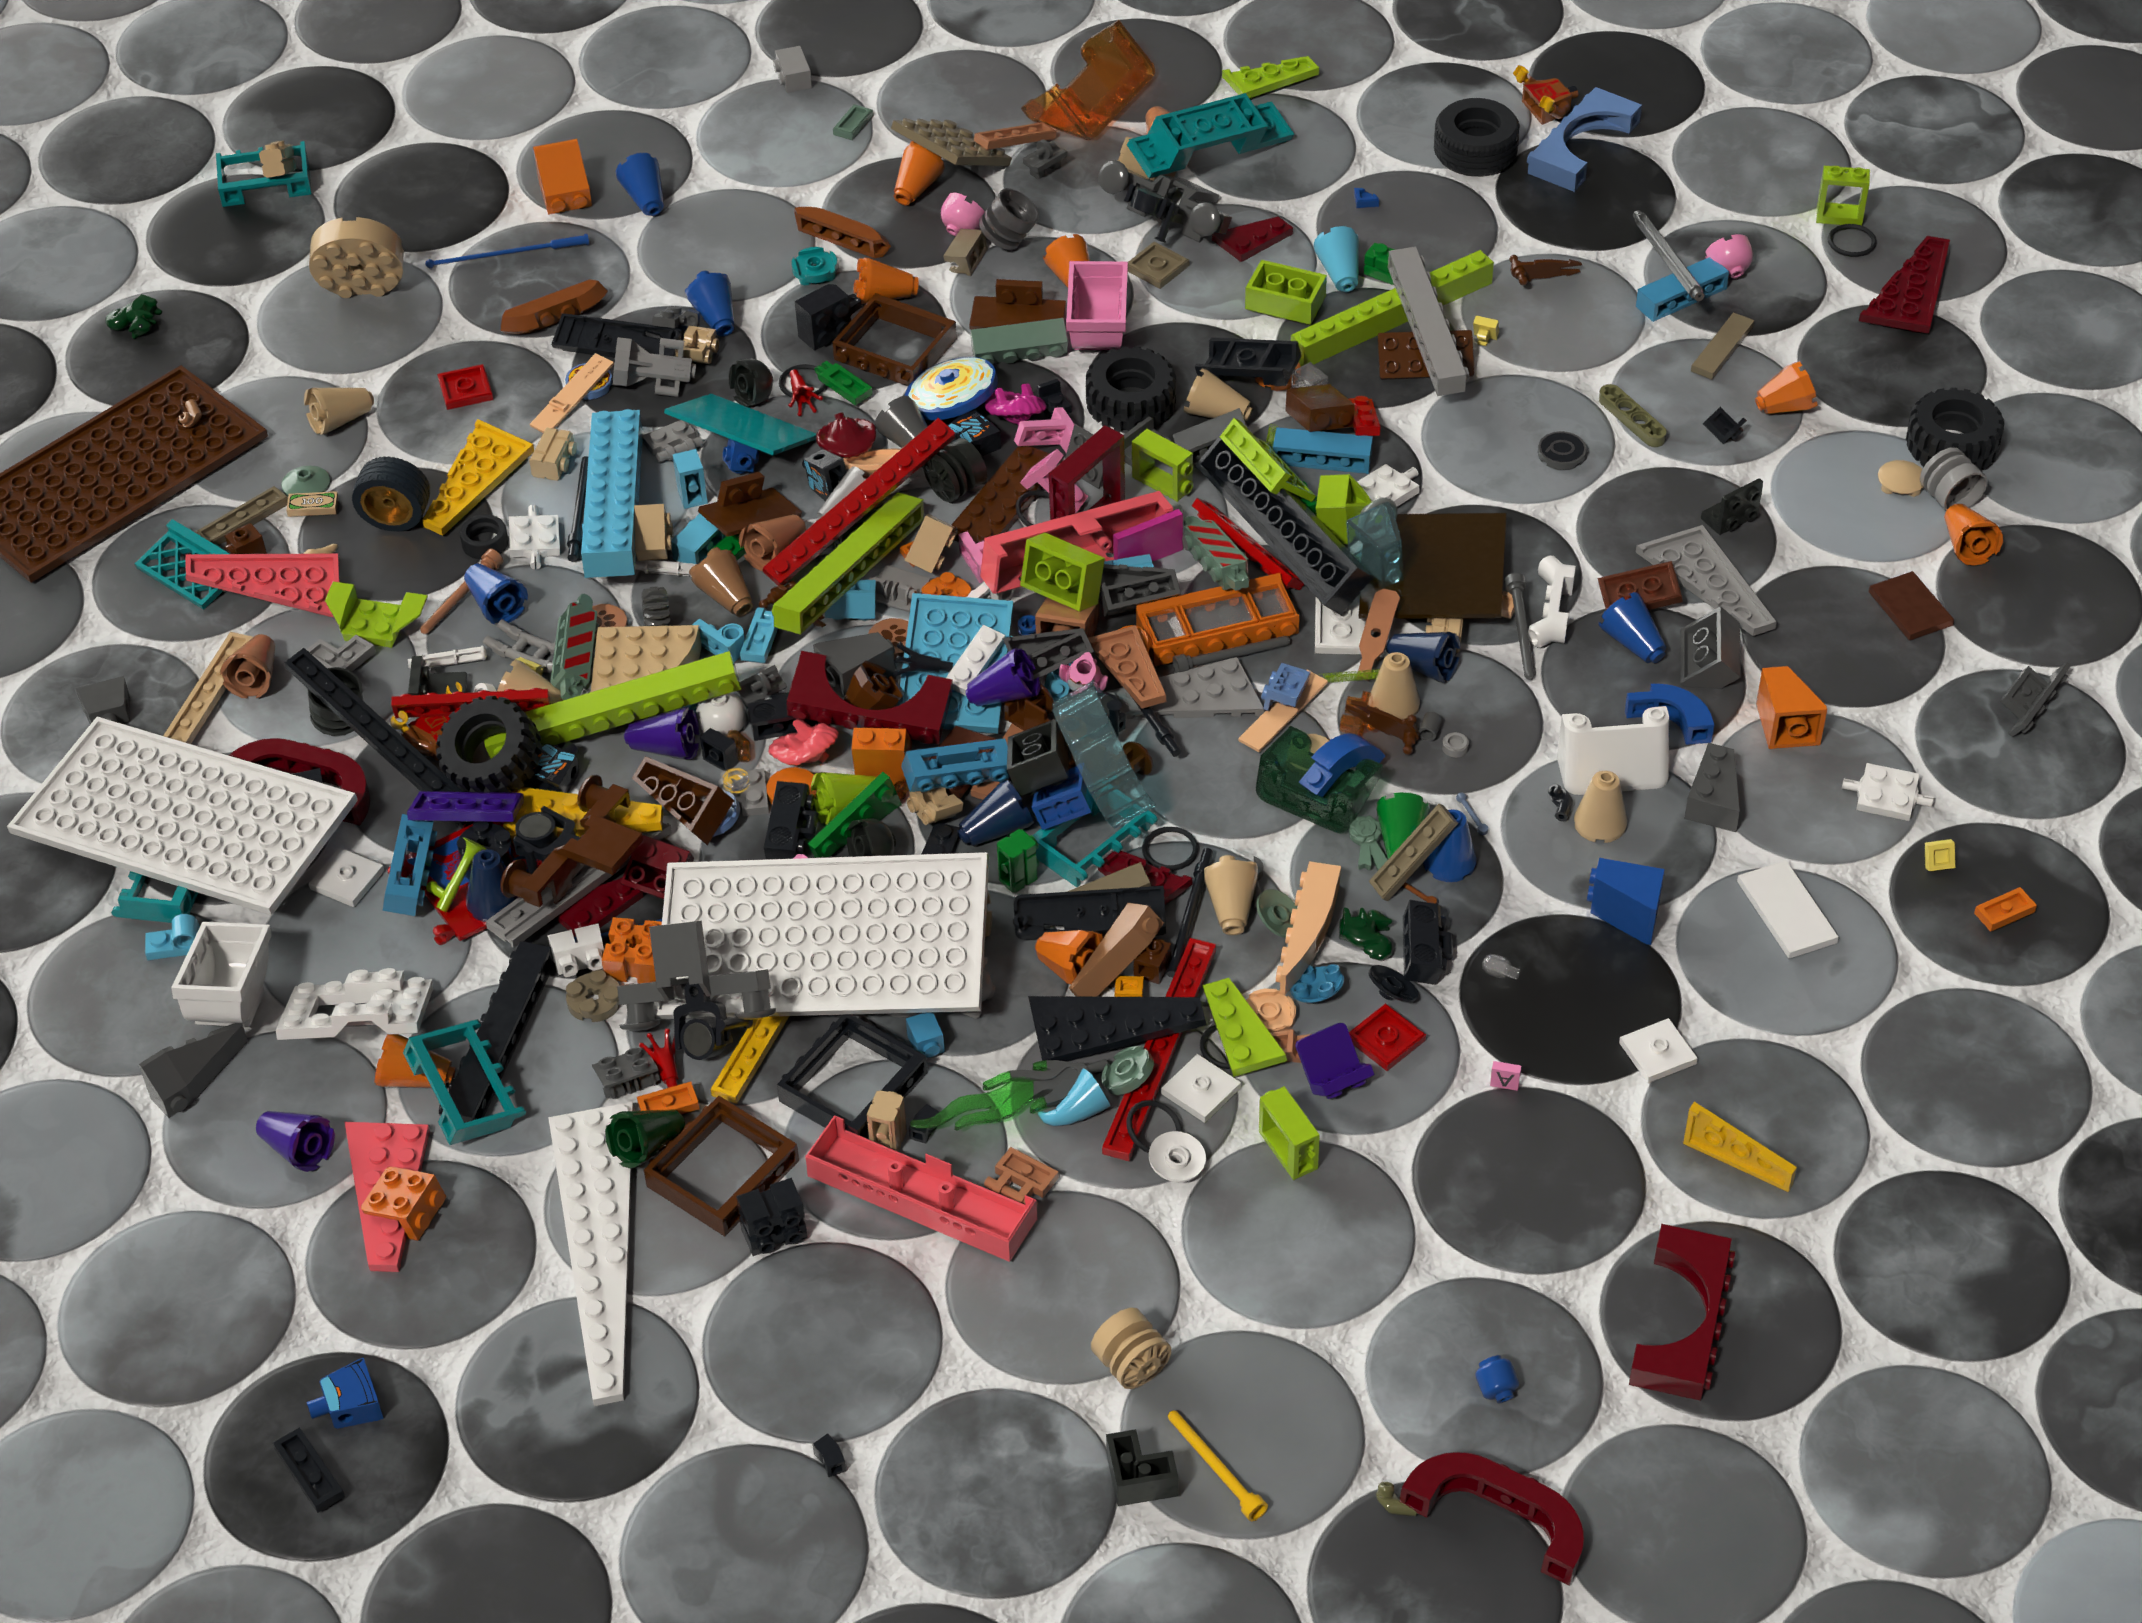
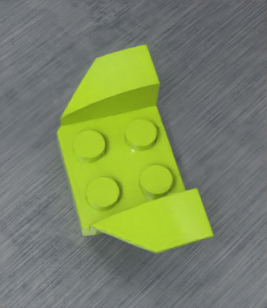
M333 581L325 602L339 625L344 641H349L352 637L358 635L373 645L392 648L400 630L421 616L428 595L406 592L401 605L357 598L354 584Z

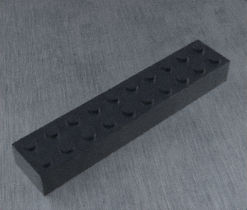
M1220 436L1196 463L1195 466L1327 608L1342 615L1374 578L1296 494L1283 488L1277 495L1271 493L1225 444Z

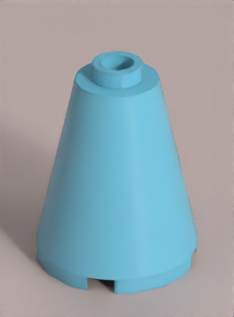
M1350 227L1330 228L1331 232L1325 235L1322 232L1317 236L1313 245L1314 250L1337 290L1350 292L1358 285L1359 237L1354 229Z

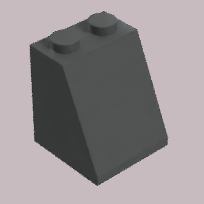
M879 632L824 641L813 645L814 653L827 655V680L834 692L843 700L853 674L865 660L881 666L885 670L883 675L887 679L890 676L896 679L893 676L897 669L894 662V645Z

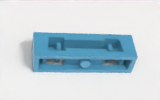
M1005 738L906 751L901 765L910 792H927L937 788L950 789L959 785H977L989 781L1001 782L1010 777L1007 771L1008 745ZM993 749V752L978 753L979 750ZM937 756V759L926 761L922 759L924 757Z
M402 814L385 891L383 911L415 916L417 906H423L425 890H421V886H427L429 870H425V866H431L433 851L429 850V846L435 847L437 831L433 830L434 821L408 820L407 815ZM406 848L408 852L417 853L411 886L409 885L410 878L401 877Z

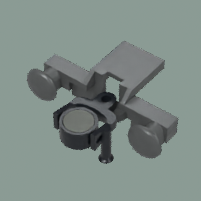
M1116 160L1108 161L1099 171V184L1104 191L1109 194H1117L1122 190L1127 191L1124 201L1129 202L1127 205L1128 210L1143 217L1149 214L1163 220L1157 236L1154 237L1156 240L1166 243L1165 239L1172 222L1184 225L1181 234L1199 243L1203 236H1209L1214 232L1226 234L1232 217L1218 211L1217 207L1212 204L1217 203L1219 194L1183 178L1159 175L1153 181L1127 169L1123 163ZM1173 187L1180 188V191L1183 192L1179 205H1177L1176 201L1167 198L1169 190Z
M702 920L649 927L656 981L617 986L619 1005L627 1006L629 1022L620 1024V1028L626 1031H641L658 1026L660 1023V1019L655 1020L653 1002L674 1000L673 986L681 985L685 994L686 1004L679 1005L673 1012L675 1050L683 1049L687 1056L695 1060H703L720 1055L724 1051L726 1044L733 1043L730 1029L739 1027L750 1028L754 1019L768 1017L776 1011V1008H771L768 989H771L768 969L717 975L708 974ZM686 976H688V978H679V979H676V977H686ZM742 993L744 1011L734 1013L736 1017L727 1018L725 1005L715 1000L720 995ZM695 1011H706L715 1015V1017L704 1016L695 1018L687 1023L685 1021L686 1016Z

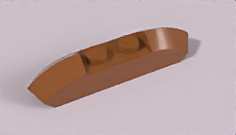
M796 207L794 209L798 231L874 259L883 257L891 247L889 241L881 233L861 222L817 207Z
M589 279L505 310L502 315L500 331L512 335L527 334L559 323L562 313L572 315L583 314L593 308L606 295L608 290L599 281Z

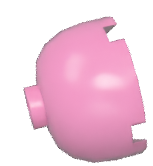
M950 193L941 208L942 222L946 226L947 232L953 236H956L960 229L979 230V219L985 213L983 208L975 201H972L970 204L965 201L967 196L959 193Z
M1741 234L1731 235L1732 239L1727 241L1721 238L1711 244L1705 252L1706 258L1710 257L1729 271L1728 278L1742 276L1751 265L1753 259V251L1748 237Z

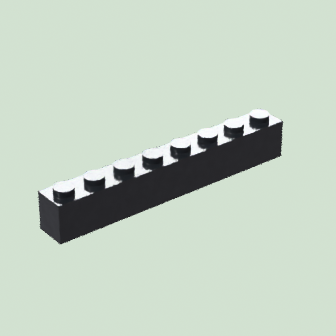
M520 941L516 951H512L510 955L509 966L506 972L503 971L500 976L497 991L493 992L490 997L487 1012L481 1016V1027L476 1034L480 1042L484 1040L490 1041L492 1046L486 1050V1053L492 1064H502L504 1069L497 1073L500 1080L506 1071L554 967L552 949L549 946ZM470 1044L467 1055L461 1058L456 1078L453 1077L449 1085V1094L464 1123L483 1118L495 1094ZM439 1105V1115L441 1116L443 1109Z

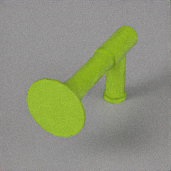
M463 837L466 841L464 856L446 889H443L434 881H430L426 886V890L429 893H433L440 898L436 907L445 912L448 911L459 886L473 862L475 854L487 849Z

